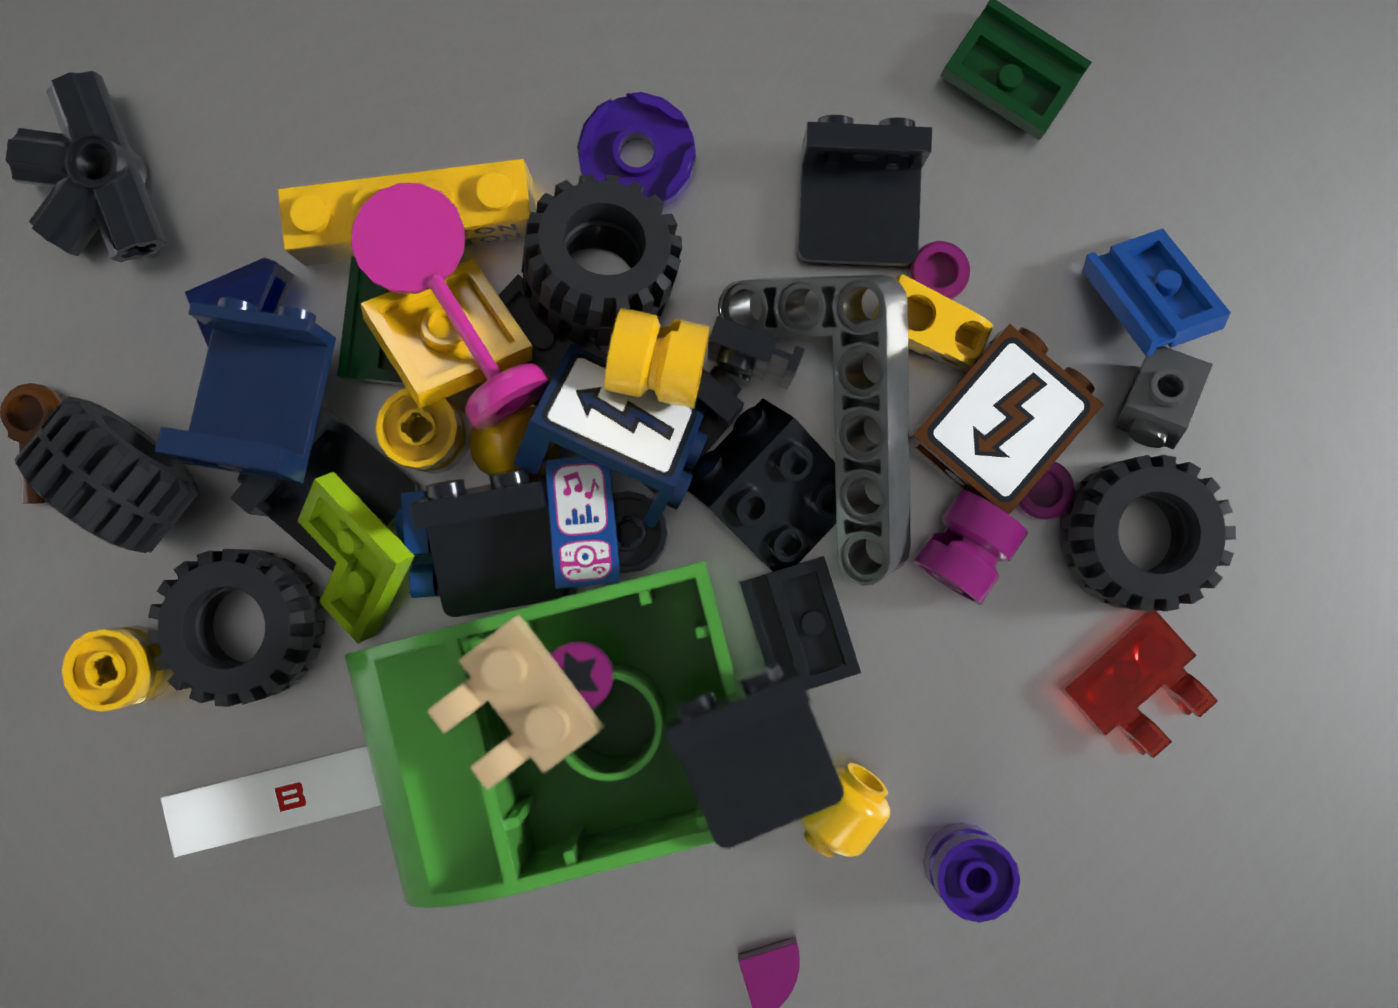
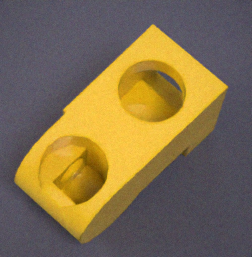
M903 274L896 277L895 280L900 282L906 291L908 301V348L922 355L927 354L946 366L968 372L984 350L994 327L992 323L978 313ZM878 302L877 307H876V309H875V311H874V313H873V315H872V318H871L872 321H873V320L876 318V316L878 315L879 302Z

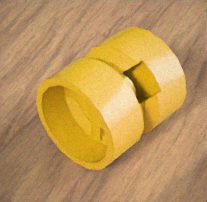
M621 308L615 322L608 353L604 380L605 391L640 398L648 389L654 390L659 402L694 409L707 350L710 326L675 319L668 327H662L657 316L654 314Z
M407 388L401 389L390 396L378 412L376 433L379 445L389 458L402 466L420 472L440 473L448 471L460 463L469 450L471 432L469 420L461 408L447 398L419 409Z
M139 625L108 628L87 632L75 640L64 656L61 670L64 687L71 698L86 709L105 712L152 701L163 694L170 684L167 681L174 672L171 668L158 670L153 660L154 657L161 655L162 652L159 644H148L147 631L156 630Z

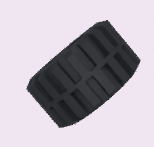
M593 174L580 175L578 185L573 186L568 180L557 184L554 196L545 193L537 201L536 212L530 213L527 222L521 273H523L522 287L524 295L531 296L530 308L537 317L545 314L548 315L546 327L556 334L563 328L570 331L569 340L582 344L584 337L595 338V346H609L615 322L621 308L661 317L667 307L681 263L679 258L682 251L681 236L675 235L678 224L673 214L662 215L664 202L656 194L647 198L643 195L644 186L634 181L630 183L629 187L619 184V176L606 174L605 181H595ZM583 248H603L622 257L631 269L615 275L596 274L578 265L570 254Z
M65 397L15 458V464L30 487L54 509L98 538L120 548L141 553H151L200 494V489L192 474L180 461L155 452L157 442L107 408L92 401L76 397Z
M1168 455L1134 457L1102 467L1100 472L1088 475L1081 481L1084 488L1081 491H1076L1070 502V506L1073 507L1071 514L1061 517L1060 529H1068L1069 541H1061L1060 545L1062 554H1071L1074 560L1073 564L1067 566L1073 578H1083L1086 581L1083 589L1092 596L1105 598L1104 603L1130 610L1172 611L1179 609L1180 603L1194 604L1204 598L1200 589L1215 588L1223 578L1215 571L1217 566H1230L1234 553L1224 550L1225 541L1236 539V526H1225L1223 516L1233 512L1229 500L1217 501L1213 495L1221 488L1212 477L1199 479L1197 476L1201 470L1200 467L1191 462L1176 464V457ZM1137 498H1145L1156 504L1166 515L1171 529V542L1167 554L1157 566L1147 571L1138 568L1126 557L1119 541L1121 517L1129 504Z
M223 549V551H206L197 554L198 561H184L173 569L178 576L177 580H163L156 592L164 596L165 599L162 604H151L148 618L158 619V626L156 631H147L148 644H159L162 654L153 658L158 670L171 668L174 674L167 682L177 691L191 688L190 699L199 703L215 700V706L230 707L240 703L244 705L289 689V683L301 680L309 671L305 666L306 662L317 659L321 646L314 644L315 635L324 634L325 621H316L315 610L323 608L319 603L320 595L310 596L307 588L313 585V582L306 573L296 574L293 571L296 564L288 559L275 558L273 553L262 550ZM235 589L246 592L257 602L265 620L263 642L257 653L247 662H240L228 656L217 643L213 630V620L218 605L226 595Z

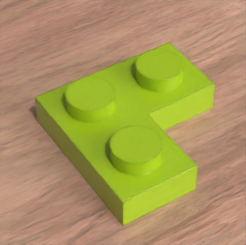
M331 472L314 479L298 522L336 562L319 603L359 644L377 634L414 555L363 503L360 497L335 472Z

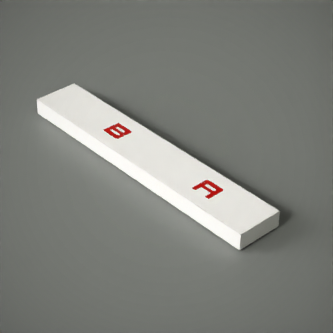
M367 745L171 793L160 798L174 857L381 806Z

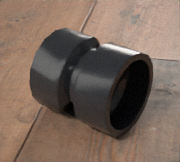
M632 491L613 493L620 572L643 571L654 565L666 550L669 538L667 521L662 514L654 529L642 524L652 500L643 494Z

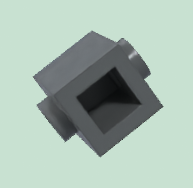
M1165 346L1156 348L1155 354L1145 356L1115 428L1128 432L1129 437L1141 445L1152 448L1165 446L1174 450L1188 429L1213 364Z

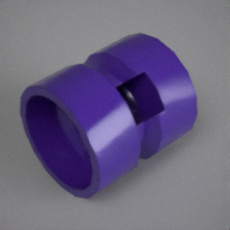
M962 822L945 826L936 832L927 844L923 860L926 877L950 911L964 920L985 922L995 920L1010 909L1018 896L1020 886L1018 865L1009 851L989 833L977 825Z

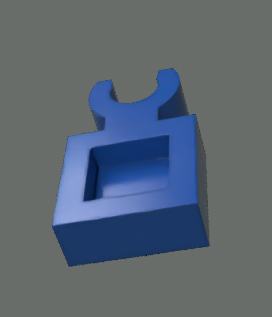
M426 491L401 493L402 507L397 509L395 516L397 537L414 555L409 574L411 598L440 596L427 528L414 529L410 509L411 503L427 495Z

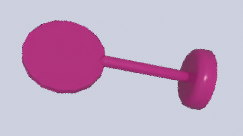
M398 183L375 193L362 205L352 226L351 247L358 266L374 284L394 293L418 294L429 289L432 290L488 380L473 392L466 403V415L473 428L482 430L493 427L515 412L531 406L544 395L551 382L545 371L535 364L527 363L501 372L444 281L456 270L464 253L465 228L457 208L442 192L422 183Z

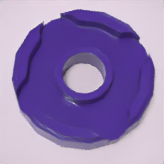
M644 92L627 93L626 97H619L613 101L609 99L598 105L584 122L577 145L581 175L593 174L595 181H605L606 174L619 176L618 183L628 187L634 181L644 186V196L649 198L656 194L664 202V207L676 201L689 185L696 163L694 136L683 113L666 99ZM640 139L649 143L654 150V155L650 162L642 167H631L625 164L620 158V153L627 142Z

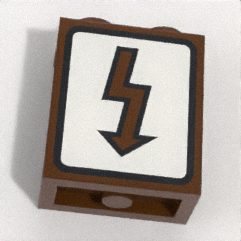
M1011 324L1001 330L990 341L991 345L929 417L920 422L909 435V445L961 490L969 491L984 498L1008 514L1014 510L1104 405L1092 394L1095 391V387L1083 374L1071 367L1062 369L1046 355L1049 351L1048 346L1039 336L1023 327L1017 330Z

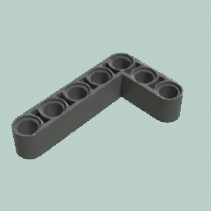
M885 275L774 277L732 282L724 288L719 297V317L770 336H832L837 558L841 571L853 583L863 586L874 585L902 567L909 558L911 548L908 301L906 291L900 282ZM867 289L873 291L879 301L878 315L873 321L865 315L861 304L862 297ZM809 291L815 294L819 302V313L815 321L808 316L805 310V297ZM753 293L757 294L762 306L761 316L758 320L752 315L749 306ZM867 353L873 355L880 366V376L876 383L870 381L864 374L863 360ZM867 416L876 420L880 426L881 439L879 444H874L865 434L864 421ZM867 478L876 482L881 489V505L875 504L867 496L865 491ZM867 539L876 543L881 549L883 555L882 564L876 563L868 555L866 550Z

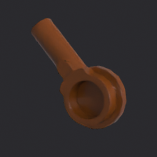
M35 383L18 385L2 401L0 407L1 421L8 431V438L19 442V452L62 401L57 392L46 385ZM21 474L22 504L47 503L30 487Z

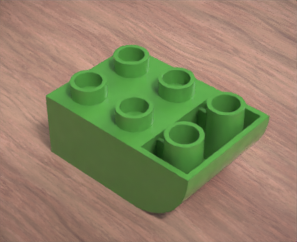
M705 561L345 654L404 900L408 905L419 908H437L508 897L715 843L680 756L675 758L664 731L666 721L677 717L673 709L674 706L710 691H713L716 700L739 691ZM518 615L522 617L550 655L561 646L572 642H587L600 648L609 658L613 668V684L609 694L597 707L592 709L604 726L598 733L545 773L541 771L530 756L507 776L486 790L470 767L511 736L513 732L489 701L446 733H443L427 711L471 678L459 660Z

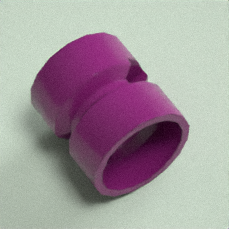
M960 490L942 517L946 527L943 533H931L913 562L949 589L981 605L1000 577L995 566L999 561H1010L1028 535V531L1021 523L996 505L974 493Z

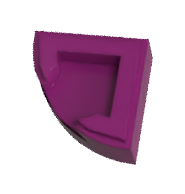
M796 937L738 955L739 965L752 1008H779L793 991L799 974L800 956Z

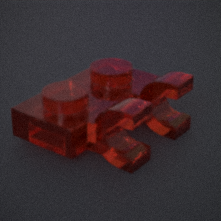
M1155 610L1144 613L1059 688L1099 734L1106 736L1117 726L1141 755L1147 753L1151 758L1156 757L1172 743L1167 735L1138 709L1159 688L1162 687L1185 715L1193 713L1196 717H1201L1218 702L1200 681L1183 668L1197 655Z

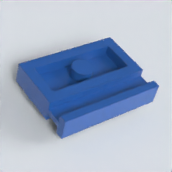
M1163 228L1110 247L1109 253L1098 256L1093 252L1086 256L1082 270L1146 357L1155 354L1158 347L1168 344L1172 348L1225 328L1231 312Z

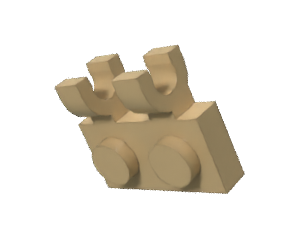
M520 615L509 620L459 660L471 678L427 710L443 733H446L489 701L513 732L511 736L470 767L486 790L507 776L530 756L541 771L545 773L598 733L604 726Z

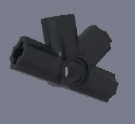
M91 70L82 73L69 72L51 80L52 85L46 92L62 133L19 128L16 135L8 139L5 161L9 164L13 180L25 184L54 187L29 220V223L33 226L32 229L46 241L74 256L80 255L98 229H100L110 258L114 261L125 262L133 259H143L160 252V248L167 242L145 188L147 177L146 164L142 157L129 147L103 77ZM111 157V168L107 175L102 177L103 165Z

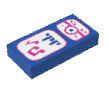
M587 457L545 460L556 589L621 583L611 468Z

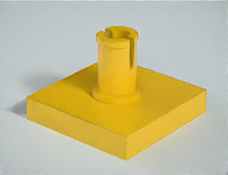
M472 258L458 264L456 270L444 281L501 372L531 361L532 344L474 259ZM431 289L418 294L394 293L390 291L361 303L364 321L419 409L487 380Z

